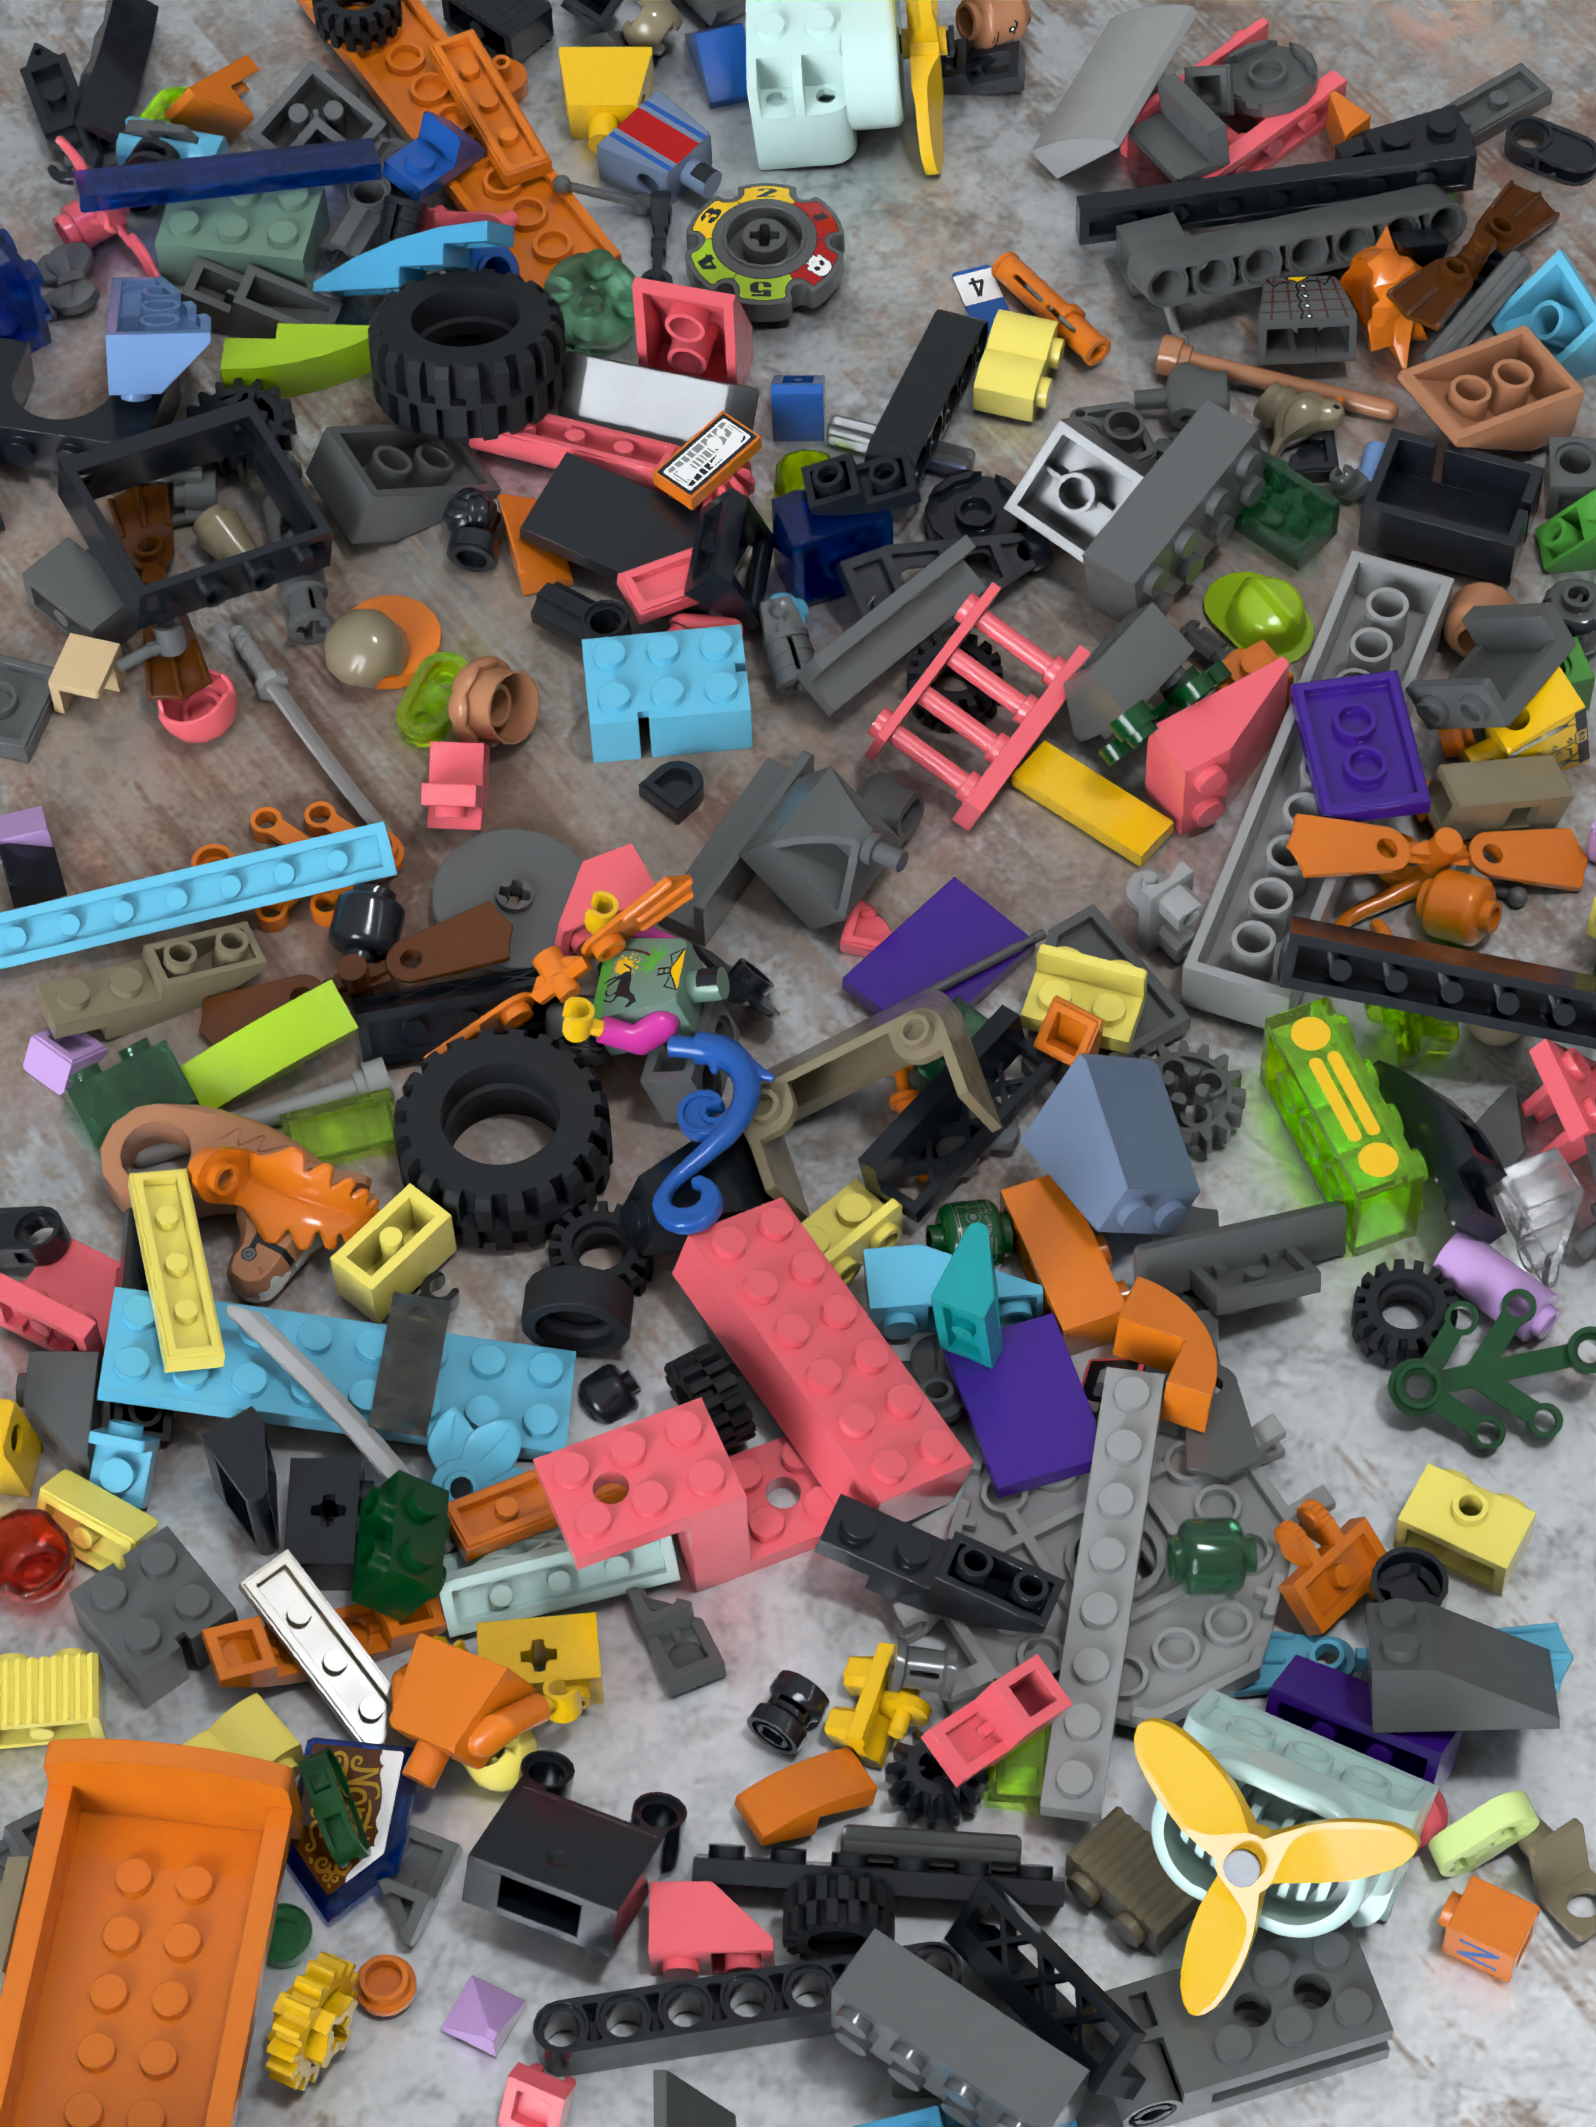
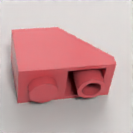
M632 843L582 862L559 921L554 946H558L564 956H570L575 953L578 956H583L581 948L593 935L587 930L584 917L586 909L594 910L591 906L594 892L606 891L613 894L619 903L617 913L619 914L655 885Z
M712 1881L650 1882L648 1952L651 1976L662 1975L665 1979L676 1982L695 1979L699 1975H720L775 1966L774 1939Z

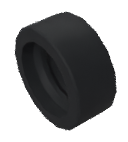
M582 1265L547 1267L534 1273L526 1283L521 1315L522 1331L533 1343L542 1347L576 1351V1356L578 1357L608 1355L621 1349L630 1338L634 1307L633 1290L623 1279L605 1270Z

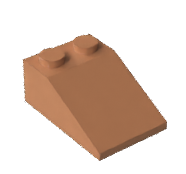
M1526 325L1401 370L1397 378L1456 447L1533 451L1548 445L1549 437L1572 436L1585 394L1582 387Z

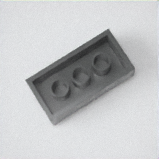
M1205 400L1082 554L1091 607L1118 623L1126 615L1151 602L1167 616L1173 605L1174 596L1184 583L1187 585L1191 584L1198 577L1207 554L1215 544L1220 546L1229 538L1235 525V519L1245 506L1252 507L1264 491L1266 481L1264 480L1263 454L1261 453L1259 428L1210 400Z
M876 1928L871 1932L831 1990V2026L837 2029L835 2033L836 2038L844 2046L860 2056L865 2057L870 2051L890 2065L887 2069L889 2074L906 2088L919 2092L921 2087L943 2100L940 2106L944 2112L966 2127H972L975 2122L982 2127H1070L1084 2106L1090 2073L1089 2069Z

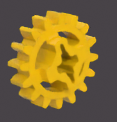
M320 1952L316 1961L311 1959L308 1962L305 1975L298 1974L294 1984L286 1992L281 1991L272 2009L274 2013L273 2024L267 2037L268 2046L266 2052L270 2053L271 2056L265 2065V2069L270 2071V2079L294 2090L300 2089L303 2091L309 2081L314 2083L317 2080L320 2067L327 2068L331 2058L339 2050L343 2051L353 2032L350 2028L353 2013L358 2004L356 1999L358 1991L353 1988L359 1978V1973L354 1972L356 1967L354 1963L331 1953Z

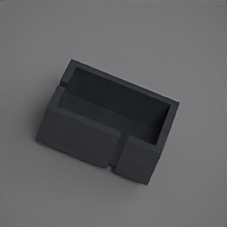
M1392 428L1362 505L1358 546L1510 586L1523 551V545L1526 543L1538 510L1544 468L1470 448L1456 447L1454 444L1448 443L1444 454L1441 484L1432 482L1438 440Z

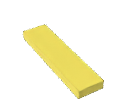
M187 1169L129 1173L128 1189L165 1373L224 1367L225 1351Z

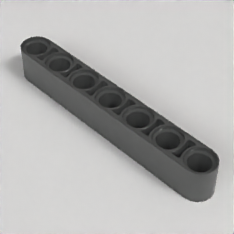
M1422 184L1147 245L1138 249L1131 256L1127 266V275L1132 284L1153 305L1160 308H1168L1262 287L1263 282L1268 278L1304 277L1350 267L1352 258L1358 252L1376 245L1387 225L1389 232L1438 228L1449 240L1448 244L1456 241L1464 232L1467 224V215L1463 207L1439 186ZM1159 273H1161V275H1160L1156 280H1154L1155 277H1156Z

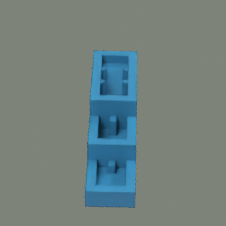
M486 220L441 226L398 238L358 255L313 282V292L337 297L388 295L392 291L398 293L401 286L411 280L416 282L424 280L426 272L453 271V269L461 268L470 270V249L514 247V226Z

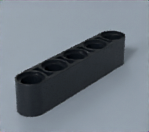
M942 309L936 310L872 434L864 462L908 449L913 462L917 484L919 485L981 361L988 337V320Z

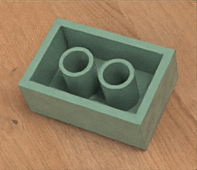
M177 169L155 241L161 276L172 285L185 286L197 256L242 275L245 274L250 264L312 290L321 260L319 246L330 228L325 186L323 184Z

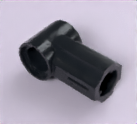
M558 581L554 584L547 582L537 593L535 604L530 611L534 624L581 648V639L632 635L628 612L621 603L611 599L595 601Z

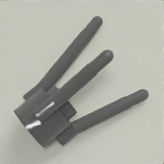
M188 469L149 482V484L158 485L167 482L170 486H174L175 507H185V512L173 515L174 527L195 523L205 510L217 504L216 470Z

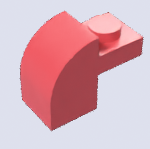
M430 741L429 783H422L421 805L428 806L427 828L483 829L489 790L490 745L484 743Z
M1036 1654L991 1683L975 1700L931 1727L921 1736V1739L957 1788L990 1765L993 1767L1026 1744L1059 1718L1073 1703L1040 1656Z

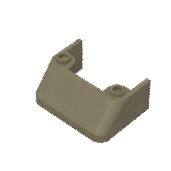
M936 990L919 993L769 1068L768 1071L775 1075L773 1082L760 1081L761 1095L758 1107L745 1131L765 1192L774 1200L783 1197L800 1222L808 1218L810 1213L783 1134L792 1127L794 1122L911 1064L924 1065L944 1056L958 1097L992 1133L1003 1128L962 1014L946 994Z

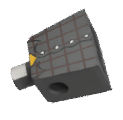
M1331 275L1268 278L1263 282L1258 323V365L1356 361L1357 313L1336 277Z

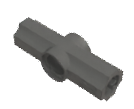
M393 137L391 141L383 142L366 171L353 177L346 188L348 200L319 246L320 259L328 263L332 270L350 259L372 250L378 233L377 227L381 220V210L384 207V197L386 195L404 197L405 193L383 176L382 171L385 160L408 145V141Z

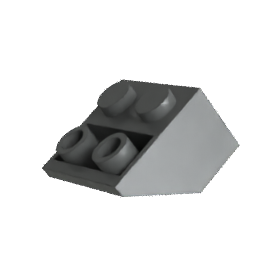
M1153 602L1126 615L1063 683L1073 734L1080 743L1099 734L1104 739L1110 737L1114 733L1108 725L1142 699L1152 710L1154 704L1149 699L1158 690L1164 692L1184 675L1186 670L1181 664L1195 649Z

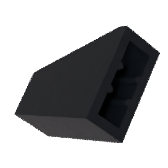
M742 1133L731 1147L675 1191L672 1205L679 1208L690 1207L700 1200L701 1193L694 1190L691 1185L692 1178L697 1175H702L712 1180L724 1199L723 1212L717 1222L774 1199L765 1192L752 1149L744 1133ZM690 1141L639 1175L620 1212L624 1228L627 1233L632 1235L641 1256L682 1251L688 1235H679L662 1227L657 1222L652 1209L654 1194L661 1183L678 1164L701 1144L700 1142Z

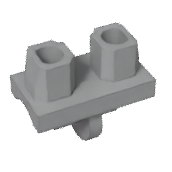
M1184 861L1175 865L1173 874L1169 878L1160 871L1152 869L1141 870L1134 873L1128 879L1125 886L1126 902L1131 909L1139 913L1138 947L1147 956L1161 947L1176 963L1187 957L1197 933V929L1193 925L1198 923L1204 915L1205 905L1192 892L1194 871Z

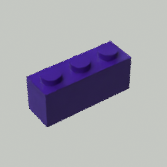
M1299 1655L1294 1656L1270 1687L1265 1712L1435 1784L1439 1786L1438 1791L1454 1769L1463 1731L1373 1733L1368 1682Z

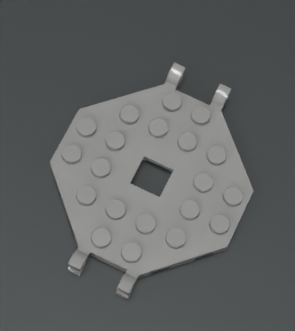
M1088 1400L1098 1425L1100 1403ZM1274 1414L1259 1421L1252 1427L1261 1457V1464L1275 1461L1285 1455V1449L1279 1441L1286 1438V1430ZM1160 1418L1140 1553L1152 1570V1574L1136 1582L1116 1718L1117 1724L1137 1728L1146 1718H1160L1175 1723L1187 1717L1189 1710L1211 1689L1228 1696L1260 1679L1283 1596L1278 1586L1288 1578L1292 1562L1285 1559L1280 1551V1546L1276 1544L1277 1541L1274 1539L1275 1534L1273 1532L1286 1519L1288 1521L1292 1520L1294 1523L1297 1522L1300 1527H1303L1299 1523V1518L1296 1517L1298 1515L1296 1511L1309 1498L1311 1500L1315 1499L1317 1502L1320 1501L1328 1511L1334 1510L1336 1502L1324 1485L1305 1494L1300 1500L1287 1505L1261 1466H1254L1243 1470L1229 1478L1228 1481L1207 1474H1190L1187 1471L1186 1429L1181 1428V1425ZM978 1447L975 1448L972 1457L974 1464L969 1471L962 1498H959L946 1538L947 1542H951L955 1531L1066 1581L1043 1633L1015 1632L988 1628L928 1613L900 1602L893 1604L894 1611L899 1618L894 1622L895 1629L901 1638L907 1640L908 1645L925 1636L937 1621L943 1619L972 1664L966 1669L956 1671L950 1700L941 1699L950 1715L975 1700L991 1683L1036 1654L1040 1656L1059 1683L1090 1472L997 1499Z

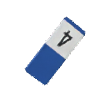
M990 265L953 273V280L968 315L988 320L989 337L998 310L1010 311L996 279L991 274Z

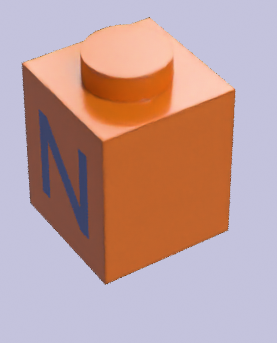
M1472 1875L1463 1894L1452 1891L1442 1909L1437 1923L1446 1928L1441 1951L1510 1983L1533 1937L1541 1907Z

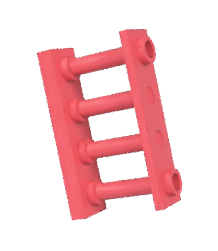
M1261 17L1248 28L1238 30L1227 43L1194 67L1224 65V60L1233 51L1249 43L1268 40L1269 22ZM1331 70L1318 80L1316 93L1311 99L1293 112L1275 117H1252L1259 124L1247 133L1238 134L1226 125L1230 164L1200 178L1271 169L1326 128L1329 94L1335 90L1345 97L1347 80L1334 70ZM1184 73L1179 78L1185 83ZM1159 92L1146 101L1133 125L1161 112ZM1129 132L1120 145V153L1126 158L1140 149L1130 139Z
M994 582L990 584L981 598L973 592L969 595L954 616V619L961 623L895 712L893 713L885 707L867 732L868 735L874 738V741L864 756L871 762H874L889 742L957 792L955 798L962 802L952 820L968 832H970L1066 702L1063 683L1091 654L1079 645L1068 661L1060 655L1055 659L988 611L1001 589ZM974 627L1043 676L1041 682L1048 686L1040 699L1031 693L1026 697L959 648ZM946 665L1014 714L1012 720L1020 726L1011 738L1003 732L998 736L931 687ZM917 704L986 753L983 758L991 763L983 776H980L975 771L968 774L901 725Z

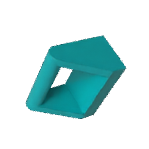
M976 1222L970 1224L965 1230L931 1295V1302L940 1348L993 1369L1003 1350L998 1285L989 1230L985 1224Z

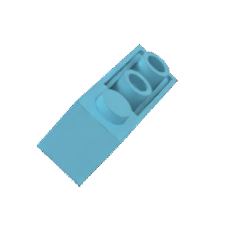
M922 1244L863 1249L868 1316L880 1333L890 1339H905L916 1333L937 1332L931 1295L952 1255ZM995 1270L1001 1327L1043 1316V1287L1041 1285Z

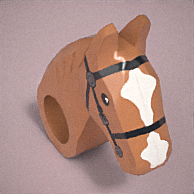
M157 1103L136 1107L112 1124L100 1148L102 1174L111 1200L124 1215L126 1209L132 1208L128 1189L129 1173H131L138 1153L151 1145L160 1143L178 1145L185 1153L190 1155L189 1163L193 1156L201 1149L218 1146L247 1148L261 1155H268L289 1147H296L305 1153V1171L323 1163L301 1144L265 1124L204 1105ZM334 1169L331 1185L344 1178L351 1177L356 1180V1186L352 1193L360 1188L370 1190L372 1183L370 1177L353 1171ZM190 1186L197 1219L218 1214L236 1213L240 1232L239 1243L230 1258L226 1274L232 1291L246 1302L257 1304L270 1301L282 1290L297 1270L324 1245L319 1232H317L311 1247L306 1251L300 1250L295 1245L289 1230H286L282 1239L277 1244L266 1243L243 1208L236 1205L208 1203L197 1197ZM370 1193L368 1200L375 1198V1194Z

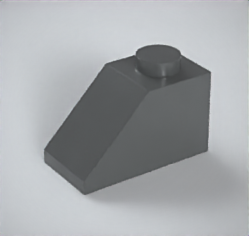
M29 1351L27 1373H19L17 1376L16 1402L20 1408L26 1409L29 1422L39 1438L74 1473L89 1481L96 1445L88 1443L90 1430L102 1427L104 1401L97 1400L102 1368L99 1352Z

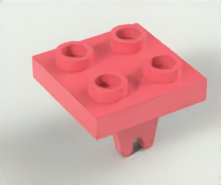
M1545 1038L1528 1050L1543 1081V1085L1520 1105V1108L1525 1117L1533 1115L1536 1122H1542L1554 1114H1558L1565 1131L1548 1144L1541 1153L1546 1163L1555 1161L1557 1167L1562 1168L1588 1154L1584 1138L1596 1134V1061L1583 1056L1575 1048L1571 1047L1568 1049Z

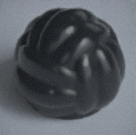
M467 487L458 491L448 501L447 509L443 513V520L447 524L448 531L451 533L458 528L474 527L494 534L501 521V514L497 511L496 502L492 500L488 493L478 488Z

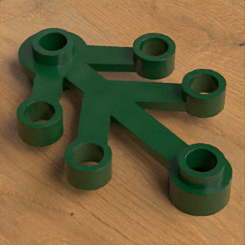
M1221 659L1201 673L1192 665L1173 686L1164 692L1159 691L1166 699L1162 704L1151 710L1144 699H1142L1111 722L1108 726L1117 738L1098 753L1107 765L1111 767L1125 755H1128L1143 744L1152 733L1159 729L1154 723L1155 720L1176 705L1180 710H1183L1200 701L1211 690L1230 677L1232 673Z
M1513 1289L1502 1298L1499 1305L1500 1315L1469 1363L1463 1366L1443 1369L1459 1340L1470 1335L1477 1328L1480 1320L1479 1312L1472 1303L1463 1300L1453 1302L1445 1310L1442 1317L1443 1326L1422 1358L1407 1359L1394 1368L1388 1380L1389 1398L1400 1412L1409 1416L1421 1417L1432 1412L1436 1413L1467 1433L1471 1444L1476 1449L1484 1452L1492 1451L1499 1447L1505 1439L1506 1430L1503 1422L1493 1415L1480 1416L1449 1394L1473 1388L1524 1421L1528 1432L1533 1437L1540 1440L1550 1439L1562 1428L1563 1416L1561 1411L1553 1404L1539 1403L1506 1381L1567 1368H1573L1582 1375H1596V1361L1587 1363L1578 1355V1347L1581 1343L1590 1342L1596 1346V1327L1588 1326L1579 1329L1568 1339L1567 1344L1501 1357L1519 1327L1529 1322L1537 1309L1536 1300L1529 1291ZM1513 1297L1524 1299L1528 1304L1527 1315L1521 1318L1511 1315L1508 1311L1509 1299ZM1464 1309L1470 1314L1471 1325L1469 1328L1458 1329L1453 1326L1450 1317L1453 1310ZM1418 1377L1425 1381L1427 1394L1424 1397L1413 1398L1408 1394L1406 1383L1410 1378ZM1538 1411H1547L1554 1417L1555 1425L1551 1431L1543 1432L1535 1426L1534 1416ZM1487 1422L1495 1426L1498 1434L1495 1442L1486 1444L1478 1439L1476 1430L1479 1424Z

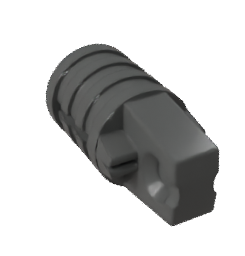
M781 596L760 602L759 617L763 638L762 645L767 654V661L769 667H771V674L775 681L777 693L781 696H795L808 692L795 676L815 656V651L810 642L809 632L791 596Z

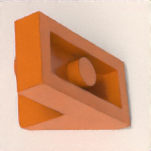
M247 54L188 87L164 115L171 123L186 125L193 131L225 136L227 143H230L253 121V114L241 99L250 92L246 83L260 69Z

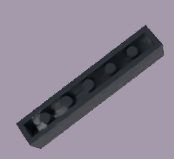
M1288 916L1277 965L1279 987L1596 1049L1595 975L1312 919Z

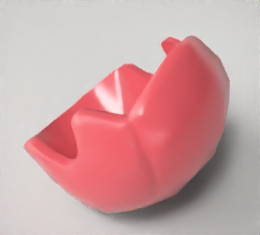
M208 668L213 681L212 684L198 690L184 701L157 700L158 718L171 735L186 743H207L223 736L229 730L237 714L238 699L235 687L225 673L220 674Z

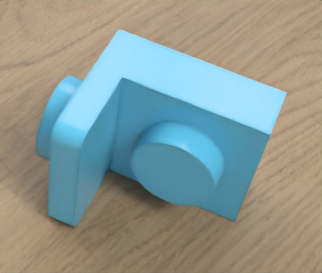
M111 1419L109 1420L108 1428L103 1427L90 1430L88 1443L96 1445L89 1481L136 1508L149 1507L161 1438L143 1435L144 1425Z

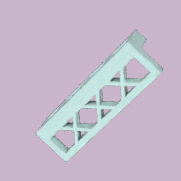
M558 1526L468 1562H465L460 1551L444 1555L443 1566L446 1567L447 1575L439 1597L447 1624V1631L451 1638L477 1631L476 1623L531 1618L626 1594V1590L632 1587L646 1589L681 1579L671 1535L577 1570Z

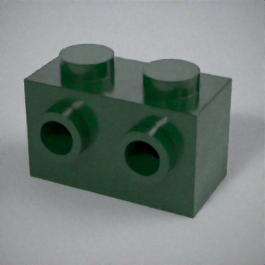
M398 1470L381 1486L370 1490L366 1498L361 1502L352 1602L402 1622L429 1599L437 1597L444 1586L447 1575L446 1567L443 1566L445 1541L451 1527V1520L447 1516L448 1490L401 1470Z

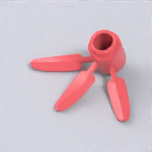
M62 135L57 136L56 143L73 163L80 177L84 192L80 197L61 207V214L52 219L54 227L63 243L84 242L92 249L118 234L135 253L148 277H160L157 267L142 241L135 233H129L126 230L128 227L126 216L131 212L122 194L116 188L109 191L103 184L97 186L88 165L81 155Z

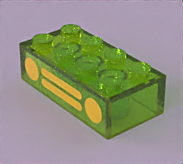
M1327 996L1265 1018L1259 1079L1323 1201L1327 1203L1339 1200L1347 1207L1346 1244L1352 1256L1356 1257L1416 1235L1419 1211L1424 1208L1422 1191L1424 1181L1428 1180V1170L1420 1151L1417 1148H1409L1403 1136V1123L1397 1108L1393 1103L1386 1104L1379 1092L1378 1076L1372 1062L1368 1058L1362 1060L1354 1046L1355 1036L1348 1018L1344 1014L1337 1015Z

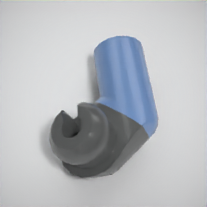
M1379 441L1368 442L1365 445L1359 468L1353 469L1352 466L1345 464L1342 473L1338 466L1335 467L1329 475V484L1332 487L1333 494L1339 499L1353 501L1366 495L1386 444Z

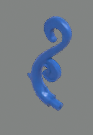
M698 1031L695 1036L671 1035L667 1045L668 1056L670 1058L693 1059L696 1065H708L713 1075H717L719 1069L730 1077L733 1083V1097L730 1106L726 1109L724 1101L718 1093L712 1090H697L686 1095L678 1104L676 1115L682 1134L689 1140L700 1142L701 1144L678 1164L661 1183L654 1194L652 1209L657 1222L662 1227L679 1235H693L705 1231L715 1224L723 1212L724 1199L718 1186L712 1180L702 1175L693 1177L691 1181L692 1188L701 1193L700 1200L695 1205L684 1208L673 1206L672 1199L675 1191L736 1142L748 1127L757 1110L761 1095L760 1081L773 1082L775 1080V1075L764 1069L739 1042L727 1036ZM723 1113L722 1115H720V1116H718V1117H710V1116H712V1115H714V1114Z

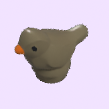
M1278 382L1272 383L1262 394L1253 411V416L1262 421L1261 425L1264 428L1273 430V443L1268 452L1267 461L1275 464L1285 448L1305 441L1319 432L1332 431L1339 428L1345 418L1343 397L1323 398L1318 393L1312 391L1297 394L1291 386L1284 387Z

